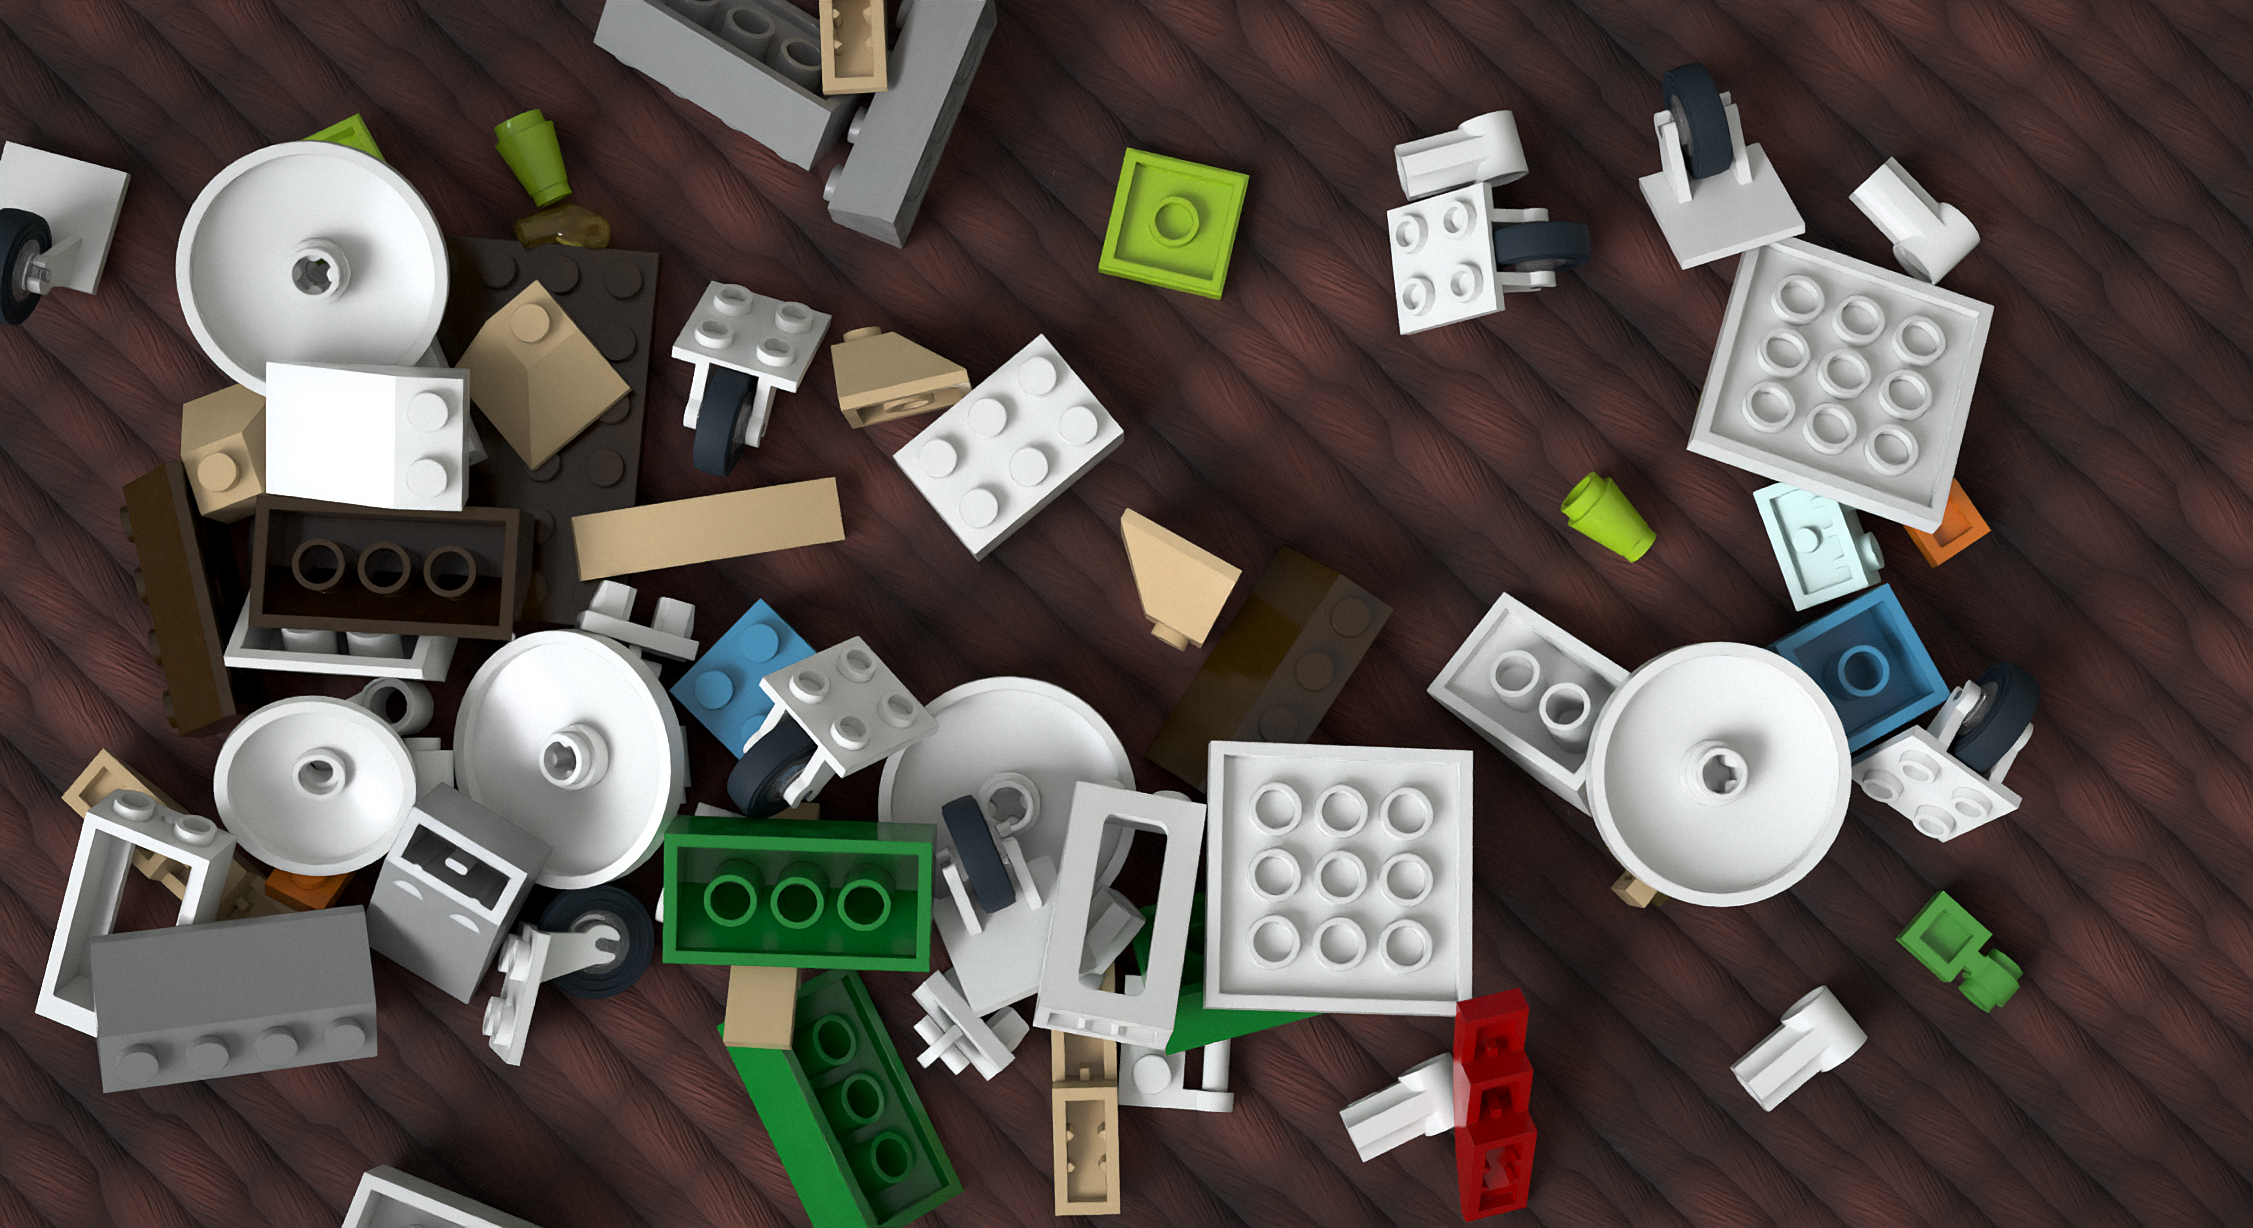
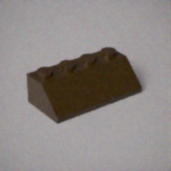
M175 460L164 463L123 486L126 505L120 508V519L127 539L131 543H135L141 567L135 568L134 580L140 599L145 605H150L155 628L149 630V646L156 664L164 666L169 688L168 691L163 692L162 697L166 718L172 728H178L180 737L201 739L233 731L246 717L270 703L262 670L225 666L223 656L246 601L242 597L243 587L228 524L201 516L182 461Z
M257 495L248 626L514 641L531 581L535 516L521 509L464 506L462 511L390 509L302 497Z
M1282 545L1143 756L1207 798L1208 744L1211 741L1306 744L1394 611V608L1341 573Z

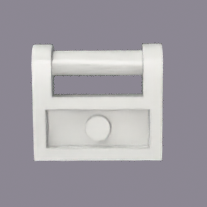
M1125 975L1124 995L1137 996L1144 991L1141 976ZM1231 1039L1205 1045L1202 1089L1183 1088L1185 1051L1166 1056L1165 1050L1121 1042L1118 1105L1233 1112L1234 1092L1228 1091Z

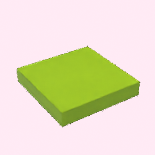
M1127 147L1099 263V273L1221 300L1249 175Z

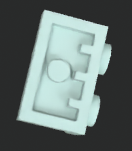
M1782 482L1753 492L1797 612L1881 582L1878 569L1884 568L1883 555L1873 533L1868 532L1864 534L1856 513L1858 508Z

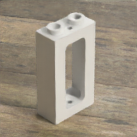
M1094 779L1089 783L1077 781L1068 815L1033 1026L1165 1050L1174 1029L1207 808L1206 804L1191 802L1187 795L1175 791H1158L1152 795L1127 790L1124 784L1111 779ZM1104 823L1167 835L1144 991L1137 996L1090 989L1082 985L1079 980V969Z
M117 788L86 812L35 1013L97 1037L89 937L113 933L136 844L192 866L176 926L215 922L238 836L217 828L215 823L205 817L184 815L159 805L151 796L139 791H124Z

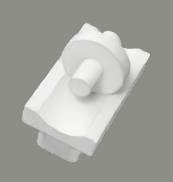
M604 580L598 586L590 602L589 609L577 615L574 629L601 634L619 642L637 655L655 674L657 679L660 676L662 664L642 659V651L685 663L686 660H695L699 642L690 639L693 631L695 606L666 597L658 598L651 627L648 628L628 622L637 589Z
M954 967L947 970L943 975L937 970L911 994L928 1013L914 1026L916 1031L930 1045L917 1058L924 1068L940 1057L952 1072L957 1075L971 1062L988 1081L1015 1059L1011 1052L1018 1046L1029 1030L1027 1023L1008 1005L1001 1008L986 1023L980 1017L975 1019Z

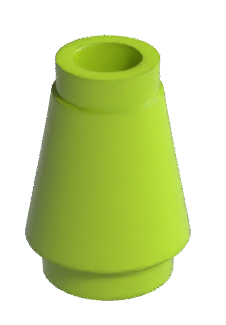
M540 109L530 110L517 115L494 128V132L499 140L495 148L530 197H533L537 208L551 205L572 194L553 121H545Z
M1595 472L1586 475L1570 491L1560 507V510L1569 517L1568 525L1620 556H1624L1631 563L1642 557L1657 537V534L1648 527L1646 521L1612 478L1607 477L1603 480Z

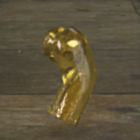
M574 204L559 206L514 220L515 234L517 240L521 241L524 250L551 242H557L562 245L584 246L591 249L605 248L611 236L610 225L604 217Z

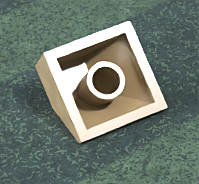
M538 280L534 281L485 322L454 367L470 369V397L532 471L537 470L632 391L630 386L554 296Z
M866 327L847 332L843 335L845 343L831 346L840 408L853 429L953 407L973 390L965 368L895 332L882 334L880 327Z
M238 383L183 404L180 455L201 516L230 524L256 514L257 495L295 497L266 493L265 396Z
M1127 508L1121 517V535L1145 618L1155 623L1151 634L1183 652L1189 643L1201 649L1233 592L1242 570Z

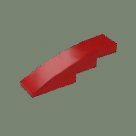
M1520 987L1456 1002L1453 1045V1108L1460 1203L1465 1222L1527 1207L1537 1129L1528 1111L1533 1068L1524 1051L1529 1006Z

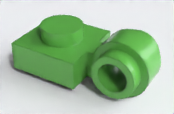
M1937 891L1895 938L1943 982H1951L1961 970H1964L1962 976L1965 980L1958 988L1973 1004L1985 1012L1989 1013L1995 1005L2004 1007L2020 988L2017 980L2022 976V970L2009 957L1997 949L1992 948L1987 955L1978 952L1992 936V933L1944 891Z

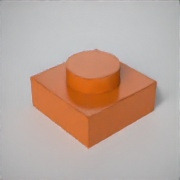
M1956 478L1952 479L1942 524L1933 534L1902 524L1931 568L1939 566L1991 531Z
M275 868L264 883L265 895L298 912L333 908L356 874V870L330 876H308Z

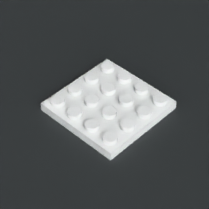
M1794 237L1743 251L1686 450L1933 534L1942 524L1994 306Z
M1211 741L1208 744L1203 1009L1455 1017L1456 1002L1472 999L1473 751Z

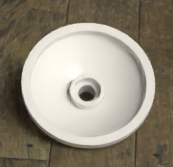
M313 695L297 696L279 700L258 709L241 721L232 731L221 749L215 767L214 797L218 813L229 833L238 836L237 842L257 859L280 870L295 874L330 876L358 870L378 860L391 849L412 806L416 803L417 775L414 762L403 740L390 725L373 712L338 698ZM316 760L325 761L332 766V769L319 771L311 765V762Z

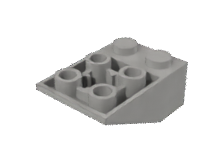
M439 783L412 806L384 860L365 915L369 947L468 1005L554 847L446 783Z

